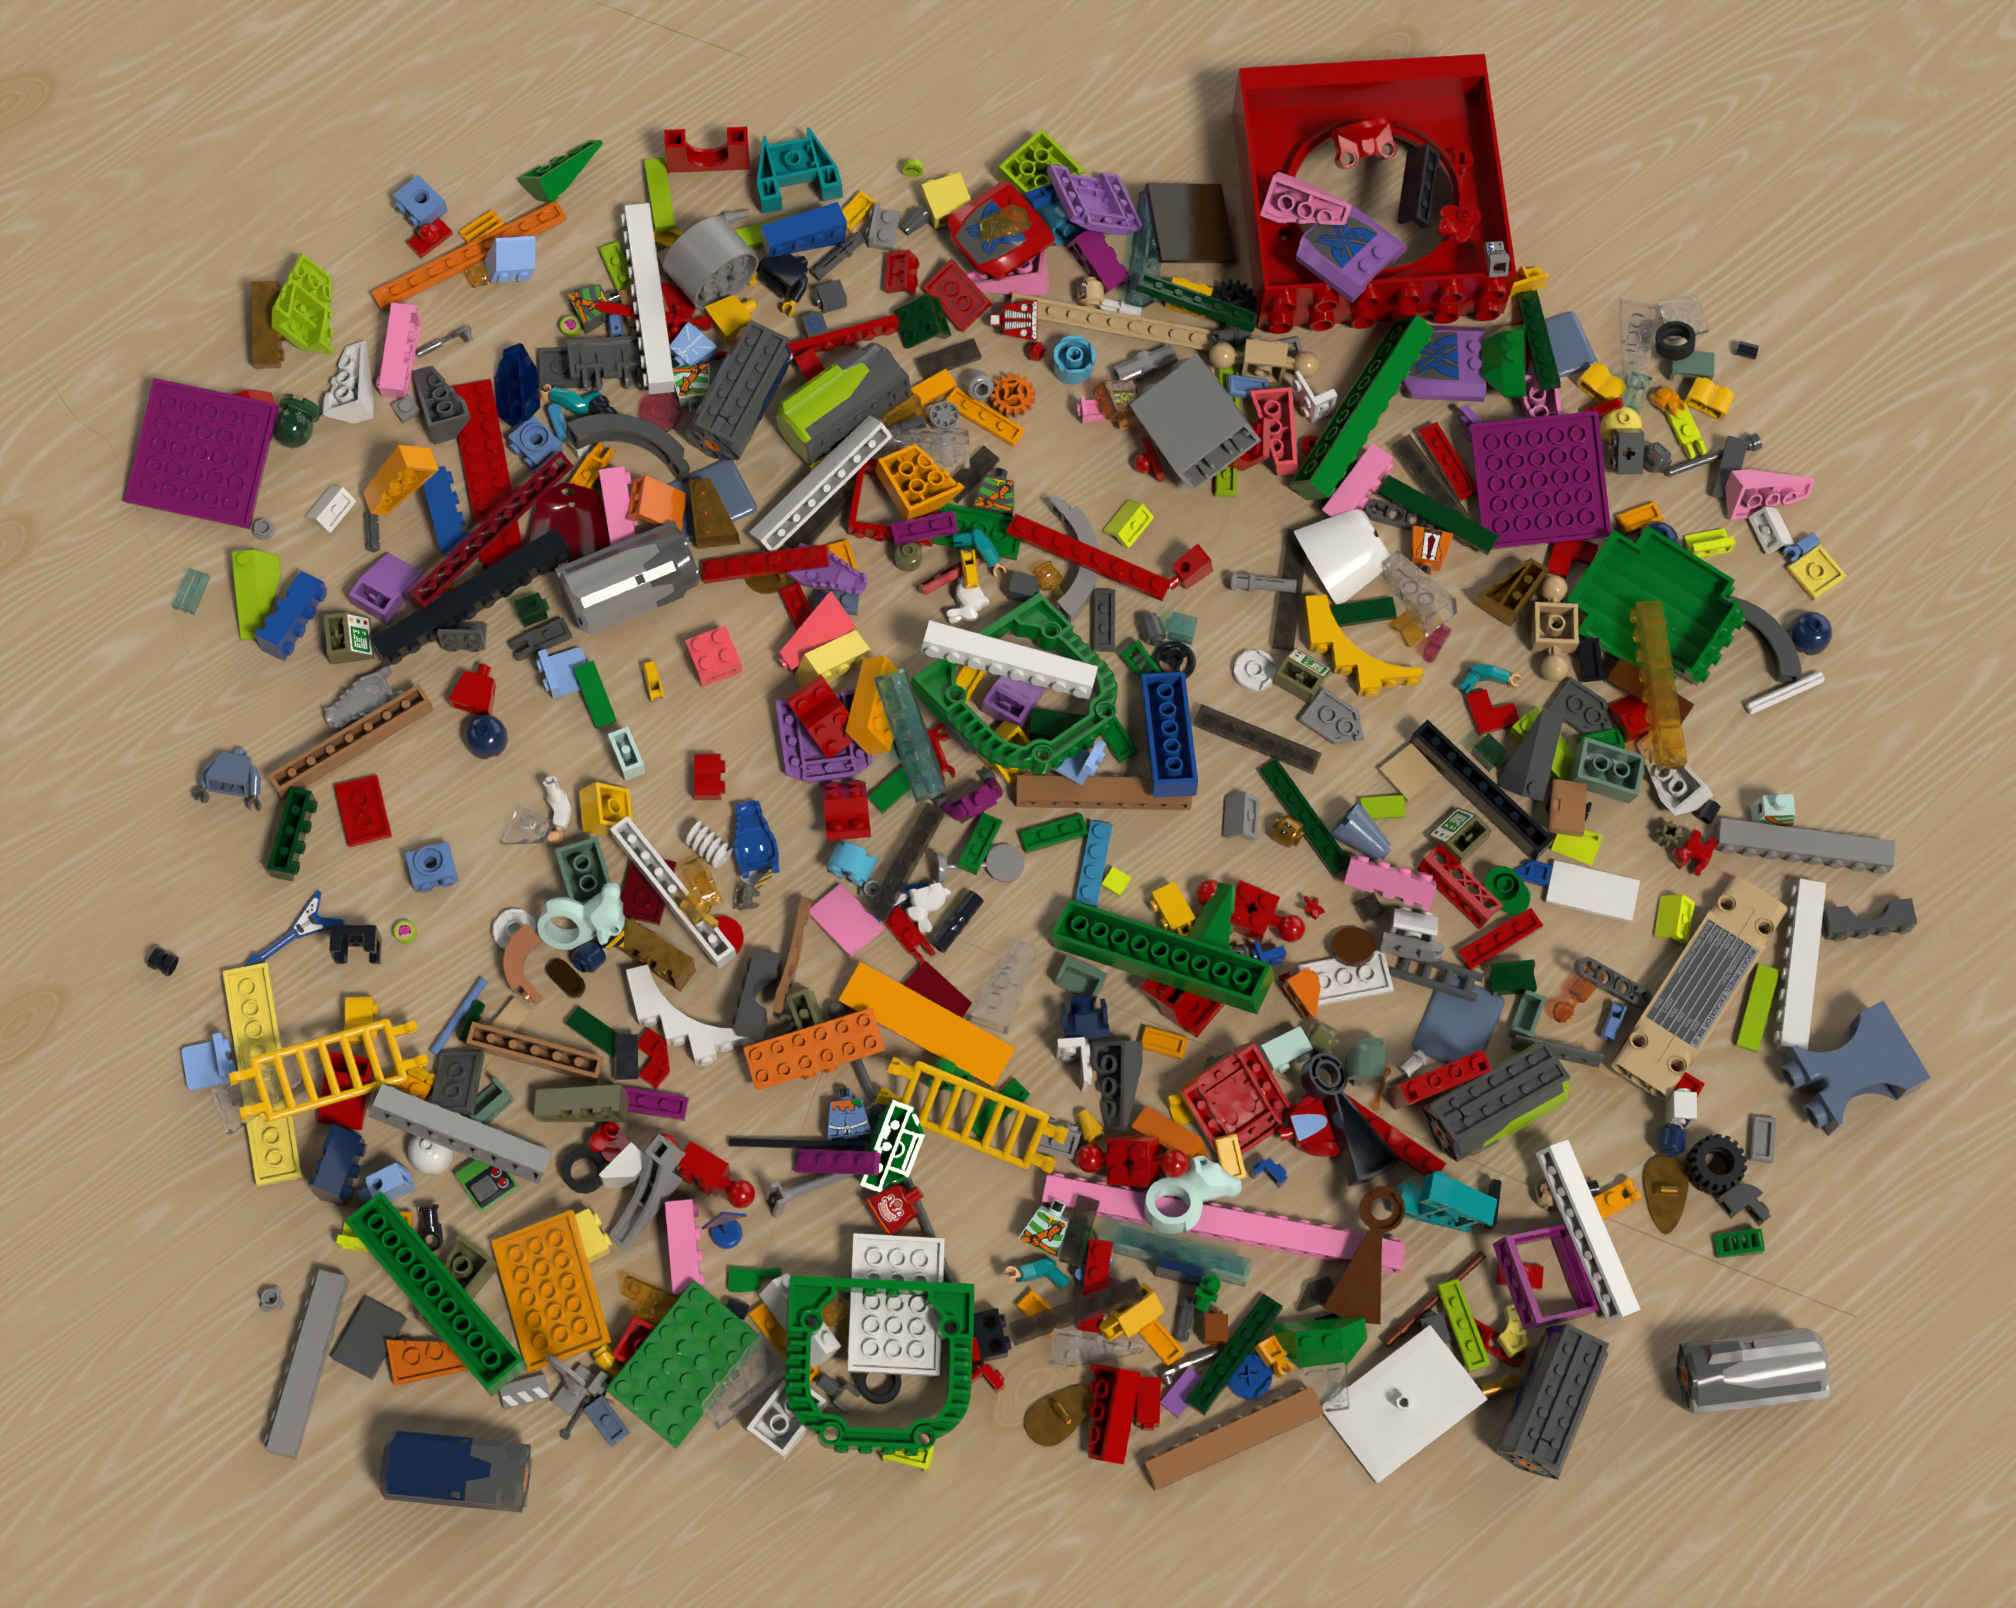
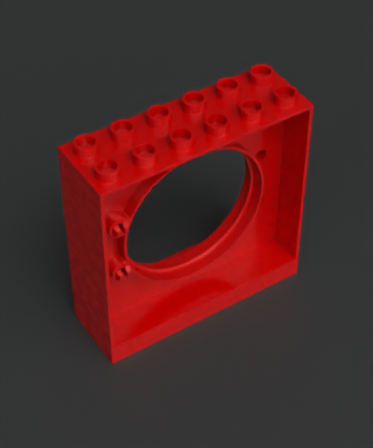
M1485 54L1239 68L1232 113L1253 295L1256 296L1255 312L1258 313L1257 329L1268 328L1269 332L1273 334H1284L1290 332L1295 326H1310L1311 330L1321 332L1332 329L1335 324L1351 323L1352 327L1356 329H1366L1374 326L1377 321H1394L1395 318L1418 314L1422 319L1434 318V321L1439 324L1452 323L1459 316L1474 315L1478 321H1491L1498 318L1500 314H1504L1517 274ZM1388 117L1392 137L1406 141L1415 147L1428 144L1440 153L1438 166L1451 187L1453 205L1456 207H1471L1475 211L1476 218L1471 225L1472 233L1465 242L1457 244L1454 234L1445 235L1433 251L1417 261L1398 267L1382 269L1366 285V290L1353 302H1350L1296 261L1302 236L1305 234L1299 223H1279L1260 216L1273 176L1277 172H1281L1295 178L1307 156L1321 145L1333 140L1331 130ZM1467 213L1461 215L1463 219L1469 216ZM1503 241L1504 251H1506L1510 258L1508 276L1489 277L1484 258L1485 242ZM1494 266L1493 270L1503 269L1500 266Z

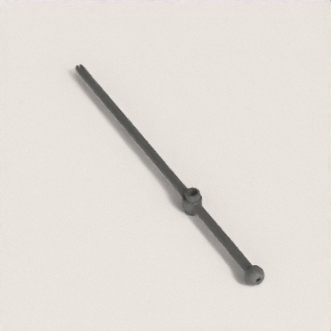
M836 1001L828 1005L827 1012L830 1017L835 1019L843 1017L845 1008L841 1002ZM862 1059L854 1060V1066L870 1102L869 1105L864 1107L869 1119L876 1116L877 1121H879L880 1116L888 1105L875 1102L877 1095ZM910 1175L907 1179L903 1180L907 1191L915 1187ZM919 1200L914 1204L919 1210L917 1216L927 1238H936L922 1202ZM944 1257L945 1283H955Z

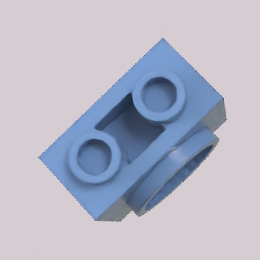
M419 175L393 194L395 208L399 213H405L408 216V221L414 227L418 226L420 228L425 223H432L438 217L441 218L448 212L446 202Z
M534 415L508 436L510 450L515 455L519 454L529 469H535L551 453L560 450L562 453L564 452L562 443ZM536 441H541V442H542V443L539 444V445H534V444H533V443L536 442Z
M449 842L425 846L419 850L405 853L416 892L426 893L435 887H449L459 881ZM430 862L437 863L434 868L429 869L426 867Z

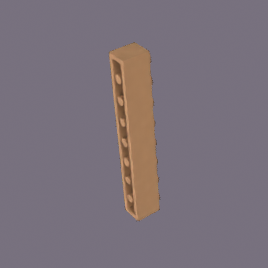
M418 684L269 773L267 776L283 801L287 799L290 787L298 789L307 787L433 711L432 704Z
M1023 773L1017 775L1016 807L1190 810L1192 805V796L1153 798L1151 778L1141 775H1131L1130 777H1121L1117 774H1112L1108 777H1099L1097 774H1094L1093 777L1088 775L1083 786L1066 776H1056L1053 773H1046L1043 776Z
M1305 1386L1294 1390V1395L1285 1398L1284 1395L1274 1399L1272 1401L1273 1404L1266 1408L1264 1405H1260L1252 1409V1414L1246 1417L1243 1414L1232 1418L1230 1420L1231 1423L1224 1427L1222 1424H1218L1210 1428L1211 1433L1204 1436L1199 1433L1188 1439L1189 1443L1182 1446L1180 1443H1176L1167 1448L1169 1452L1162 1455L1157 1452L1148 1456L1147 1462L1144 1463V1468L1154 1490L1158 1491L1322 1416L1324 1410L1313 1387L1308 1389Z

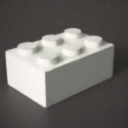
M785 1379L746 1428L748 1434L784 1461L808 1431L794 1417L789 1408L785 1394ZM811 1389L812 1399L819 1411L822 1412L827 1406V1402Z

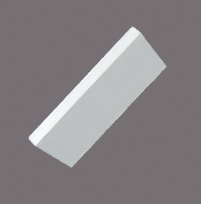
M1554 860L1545 903L1631 923L1640 880Z
M1375 950V955L1370 962L1360 964L1357 967L1345 966L1335 958L1297 966L1298 973L1309 967L1311 971L1318 975L1319 983L1321 984L1318 1007L1393 993L1394 991L1385 953L1379 950Z

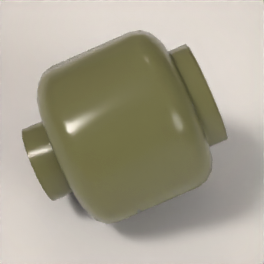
M916 542L897 546L895 549V563L897 567L906 572L918 569L922 562L921 547Z
M1319 1022L1317 1025L1313 1024L1306 1036L1313 1050L1318 1053H1328L1330 1050L1334 1052L1340 1041L1336 1038L1338 1031L1323 1022Z

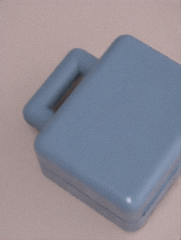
M1569 311L1545 319L1560 378L1587 370L1594 362H1597L1587 336L1574 312ZM1532 360L1526 375L1535 374Z
M733 460L717 461L689 474L688 479L682 483L677 479L667 484L687 493L681 533L684 535L687 543L696 539L689 480L710 478L732 522L751 515L757 510V505Z
M1444 974L1440 976L1438 982L1442 983ZM1453 975L1450 986L1463 989L1466 980ZM1474 984L1472 993L1478 994L1476 1002L1434 990L1412 1042L1413 1049L1415 1051L1420 1050L1426 1056L1445 1064L1483 1050L1485 1053L1504 1007V998L1501 995L1492 996L1490 990Z

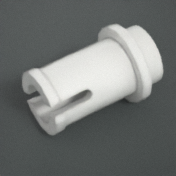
M1422 1051L1412 1052L1413 1056L1399 1067L1401 1073L1407 1078H1410L1420 1066L1426 1065L1428 1058Z

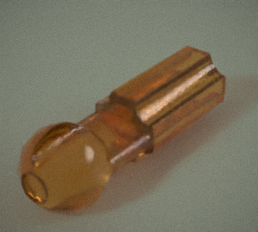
M1587 968L1585 971H1592V972H1594L1595 970H1591V969ZM1602 972L1599 975L1601 982L1604 980ZM1579 977L1570 987L1568 998L1554 1005L1552 1009L1554 1019L1560 1023L1569 1022L1574 1016L1576 1005L1578 1003H1585L1597 986Z

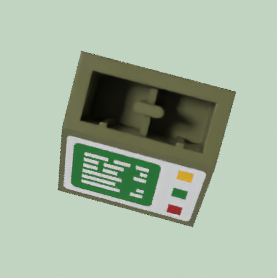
M347 612L323 615L327 655L331 665L375 659L374 647L371 642L372 628L370 617Z
M1294 648L1279 667L1273 683L1311 704L1332 671V668Z
M1457 807L1427 837L1437 847L1441 845L1462 864L1489 839L1492 829L1476 814Z

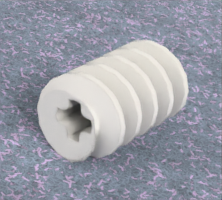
M700 820L688 832L685 841L686 845L692 846V850L695 852L699 851V856L705 857L707 862H712V867L718 868L730 858L734 848L727 851L729 843L726 842L721 846L722 838L719 837L714 840L716 832L713 831L707 834L709 827L706 826L701 829L700 827L703 822Z

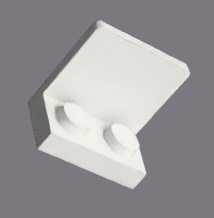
M1296 371L1292 381L1293 400L1295 402L1298 401L1304 418H1308L1312 424L1332 415L1337 400L1335 390H1323L1315 397L1300 371Z
M1085 1037L1058 1039L1056 1047L1057 1059L1070 1062L1074 1061L1075 1058H1079L1082 1092H1086L1087 1086L1091 1085L1092 1067L1087 1066L1090 1057L1089 1044H1085Z

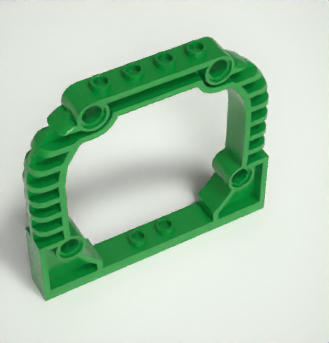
M1040 592L977 634L1000 639L1011 631L1016 637L1037 640L1039 647L1043 650H1056L1062 657L1098 666L1092 688L1095 692V698L1090 702L1086 717L1051 741L1036 739L1026 746H1020L1007 742L997 735L965 703L967 692L962 686L956 685L955 679L956 667L961 664L938 659L914 675L910 685V690L944 724L949 722L951 727L957 730L960 736L966 739L969 745L981 757H985L988 762L1001 765L1005 769L1019 768V771L1031 770L1038 775L1046 774L1053 768L1058 769L1066 759L1075 757L1080 749L1085 746H1091L1096 738L1108 734L1117 712L1115 703L1118 685L1113 671L1110 670L1105 661L1099 658L1096 652L1090 649L1087 643L1085 644L1081 640L1079 635L1073 632L1074 626Z
M790 1276L787 1300L785 1394L794 1417L807 1430L818 1435V1442L821 1446L827 1449H834L835 1453H848V1450H858L859 1454H871L872 1451H881L882 1455H895L896 1451L904 1452L906 1456H918V1452L922 1453L930 1450L936 1439L951 1432L961 1422L969 1407L971 1399L972 1340L974 1333V1284ZM836 1292L863 1293V1296L874 1297L876 1293L886 1294V1297L897 1298L899 1295L926 1296V1306L932 1310L940 1321L936 1330L939 1339L947 1342L946 1397L943 1409L935 1419H918L908 1429L849 1427L840 1416L822 1414L812 1399L809 1383L811 1336L816 1335L820 1331L823 1324L821 1312L834 1301ZM813 1318L817 1325L812 1328L808 1327L805 1324V1319ZM951 1324L955 1328V1332L949 1334L945 1332L943 1326ZM826 1430L834 1431L836 1439L827 1440L824 1432ZM926 1434L929 1437V1443L921 1444L918 1441V1435Z

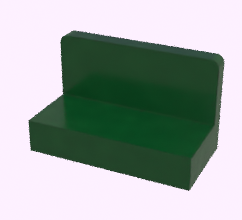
M1535 960L1492 963L1488 976L1492 996L1521 994L1525 990L1536 992Z

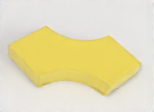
M1514 1304L1504 1308L1506 1329L1497 1338L1509 1358L1527 1350L1530 1346L1526 1335L1527 1330H1523Z

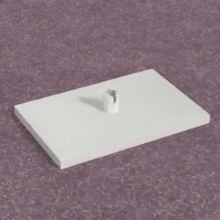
M853 1233L851 1278L943 1282L945 1238ZM850 1292L847 1372L939 1377L941 1339H939L936 1330L940 1321L932 1310L926 1306V1296L899 1295L897 1298L886 1297V1294L876 1293L874 1297L863 1296V1293Z
M1429 1325L1322 1408L1325 1416L1378 1484L1479 1407L1487 1398L1432 1326Z

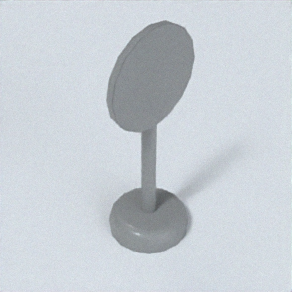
M1001 844L989 851L986 862H983L981 868L987 867L989 874L1000 882H1011L1021 876L1025 861L1017 848L1012 845ZM936 852L933 856L934 878L936 883H943L947 878V870L960 868L957 867V864H947L945 855L942 852Z

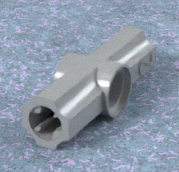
M1167 345L1152 352L1142 351L1135 355L1132 360L1113 367L1117 382L1120 380L1124 384L1139 377L1143 379L1149 378L1156 374L1159 369L1176 363L1178 358L1174 347Z

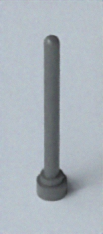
M1757 433L1749 435L1747 439H1744L1749 441L1747 451L1751 450L1754 452L1762 449V442ZM1724 449L1668 468L1665 474L1671 477L1719 460Z

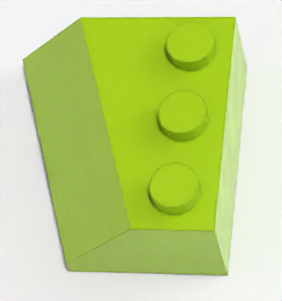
M1041 129L998 167L996 178L999 181L1005 180L1011 183L1021 195H1024L1029 191L1052 183L1046 171L1050 164L1068 167L1069 173L1074 175L1085 173V170Z

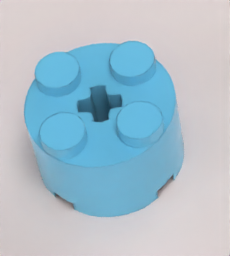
M1078 335L1064 337L1054 348L1053 370L1058 380L1068 384H1080L1088 381L1093 374L1096 352L1094 346Z
M838 840L827 866L831 870L830 873L841 879L843 876L851 879L850 882L852 884L862 887L863 884L867 883L878 858L874 855L870 858L866 856L867 851L846 841L842 844L841 840Z

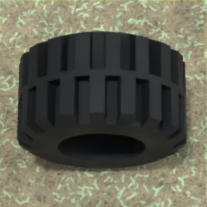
M1711 1134L1702 1138L1692 1147L1687 1154L1686 1159L1688 1161L1685 1163V1168L1689 1169L1686 1172L1687 1177H1692L1691 1183L1693 1186L1697 1184L1699 1191L1702 1192L1705 1189L1706 1194L1711 1195L1715 1192V1195H1720L1723 1192L1726 1193L1745 1176L1743 1173L1747 1170V1165H1744L1747 1162V1157L1742 1156V1153L1745 1151L1743 1148L1739 1149L1737 1147L1739 1143L1736 1140L1731 1142V1137L1727 1135L1722 1138V1134H1716L1714 1137ZM1707 1154H1716L1725 1161L1727 1167L1726 1175H1716L1708 1169L1705 1161Z

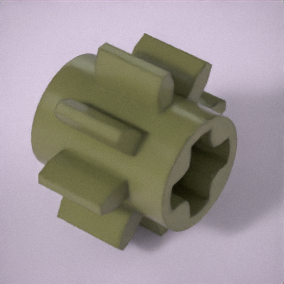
M1673 820L1668 824L1661 822V829L1655 831V835L1659 836L1657 843L1665 845V849L1669 845L1677 847L1678 840L1683 838V834L1679 833L1681 825L1673 824Z

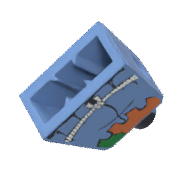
M851 1088L839 1089V1101L830 1102L828 1140L837 1141L840 1138L851 1141L871 1138V1129L862 1099H852Z

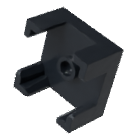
M331 925L329 951L331 954L335 953L336 964L347 963L348 947H363L365 952H370L371 964H381L382 937L376 925Z

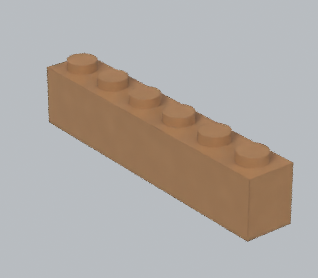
M473 1021L466 1041L467 1048L482 1051L487 1054L595 1083L599 1081L604 1064V1057Z

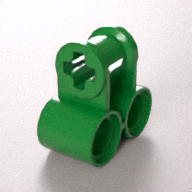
M939 1058L936 1062H931L930 1064L972 1083L974 1081L969 1072L956 1068V1064L952 1061ZM927 1074L924 1082L926 1087L930 1088L934 1076ZM942 1080L938 1091L944 1089L952 1092L955 1085Z

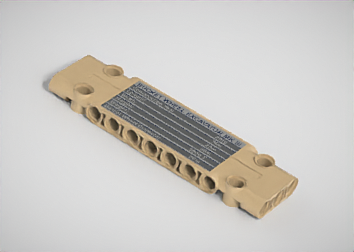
M1733 876L1634 1026L1633 1032L1613 1061L1612 1068L1656 1098L1663 1101L1668 1100L1765 950L1767 942L1786 914L1787 907L1744 878ZM1721 904L1726 905L1729 910L1723 909ZM1759 928H1763L1767 934L1761 933ZM1632 1041H1639L1641 1047L1635 1046ZM1671 1065H1676L1680 1072L1674 1071Z

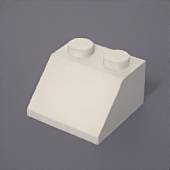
M1405 907L1395 908L1392 914L1389 933L1429 942L1437 937L1438 917L1433 916L1429 912L1416 913Z
M631 1142L599 1174L602 1185L605 1188L637 1187L643 1172L646 1155Z

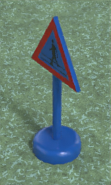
M721 1212L702 1226V1230L712 1227L711 1239L714 1244L722 1249H731L739 1244L743 1235L742 1227L736 1220L747 1217V1215L744 1213Z

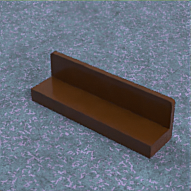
M1623 658L1619 660L1608 677L1609 681L1678 725L1683 723L1695 705Z

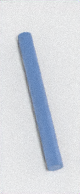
M480 977L430 1049L431 1053L436 1056L439 1054L470 1009L473 1001L477 999L488 983L485 979Z

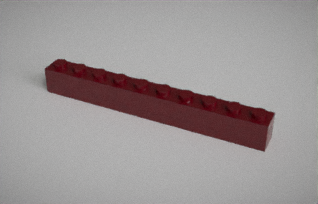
M561 450L551 453L402 594L416 610L425 608L558 483L574 465Z

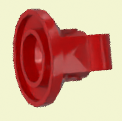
M1388 117L1331 130L1336 151L1335 164L1340 169L1354 167L1359 158L1375 155L1380 160H1387L1397 154L1398 147L1393 141ZM1384 144L1390 149L1388 155H1385L1382 151ZM1344 154L1350 157L1348 165L1343 162L1342 157Z

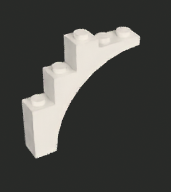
M648 964L626 970L639 1025L650 1027L656 1025L658 1021H662L667 1045L680 1046L689 1040L695 1065H710L714 1060H717L716 1051L727 1052L735 1046L742 1045L746 1047L755 1044V1041L759 1040L737 1036L735 1028H719L706 1025L684 1015L673 1007L661 994L653 981Z

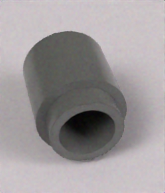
M1148 613L1140 618V627L1146 643L1152 646L1162 644L1167 636L1160 617L1156 613Z

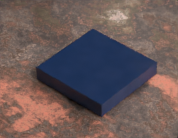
M1160 1258L1154 1276L1199 1286L1204 1269Z

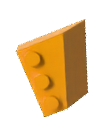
M917 444L880 458L877 462L875 472L904 521L919 518L942 508L965 488L960 482L957 483L952 479L950 473L936 465L934 459Z

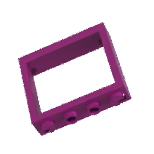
M1566 1224L1505 1236L1493 1243L1523 1330L1586 1317L1599 1310L1589 1278ZM1552 1238L1578 1309L1542 1317L1517 1246Z

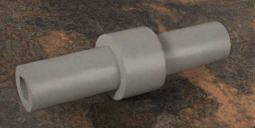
M748 209L733 213L732 211L724 212V215L720 216L725 218L729 224L735 223V220L750 217Z

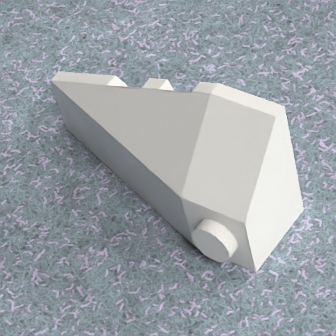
M362 341L345 347L338 364L340 368L338 374L331 380L333 386L330 392H326L324 397L323 414L326 417L353 424L373 418L374 399L367 343Z
M1653 729L1637 742L1641 755L1646 756L1645 765L1655 785L1660 801L1674 816L1697 810L1713 796L1708 786Z

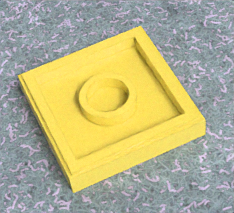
M1820 544L1786 568L1787 572L1812 601L1822 596L1847 577Z

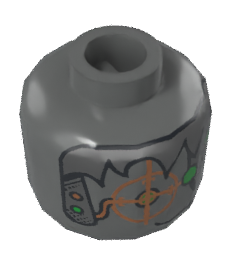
M1655 442L1652 445L1647 443L1644 446L1643 465L1652 473H1662L1672 462L1670 459L1671 452L1659 442Z

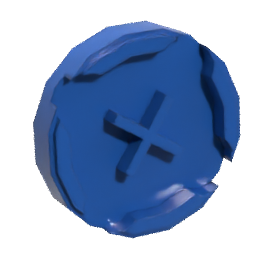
M1250 1353L1228 1383V1387L1234 1395L1241 1399L1253 1400L1260 1398L1268 1391L1272 1383L1271 1368L1265 1365L1259 1355Z

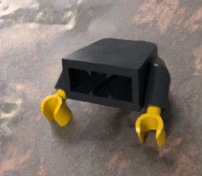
M791 254L774 257L765 255L759 261L758 268L749 281V286H755L758 282V277L784 299L788 300L790 298V302L783 304L782 311L784 313L786 308H792L789 313V317H792L795 314L794 305L799 303L807 288L808 278L806 274L808 271V261L804 256L795 258Z

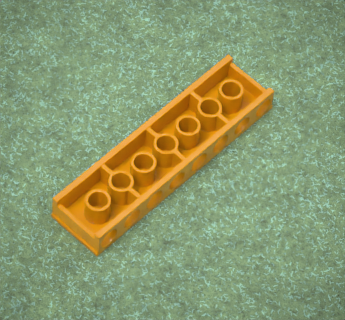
M861 961L838 1000L856 1012L872 1008L877 1024L938 1058L954 1062L956 1068L969 1072L972 1077L993 1089L1016 1051L1015 1047Z

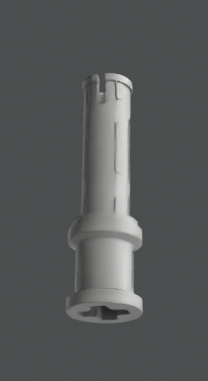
M1232 572L1231 590L1234 591L1235 589H1247L1249 592H1253L1256 589L1296 593L1297 579L1267 578L1256 576L1254 573L1245 575Z

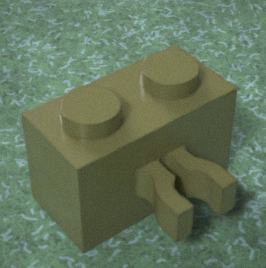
M805 988L786 997L792 1014L782 1015L779 1019L782 1022L788 1019L795 1021L791 1022L788 1027L783 1028L785 1033L792 1032L796 1027L798 1030L825 1022L813 991Z

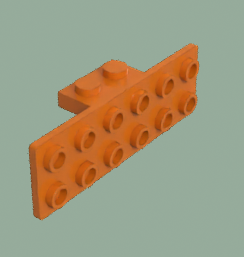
M869 1008L746 1046L743 1050L755 1089L761 1090L799 1077H803L804 1080L816 1077V1072L825 1070V1073L838 1070V1065L885 1050L873 1009Z

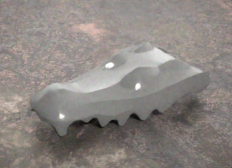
M386 666L375 673L361 677L352 684L351 689L346 690L340 696L338 702L329 708H325V719L332 729L338 730L349 723L358 721L404 693V690L394 693L386 678L392 674L390 667Z

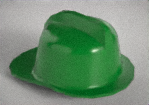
M1497 866L1487 873L1485 888L1503 904L1501 909L1505 913L1516 915L1524 912L1529 907L1531 901L1530 892L1514 870L1506 866Z

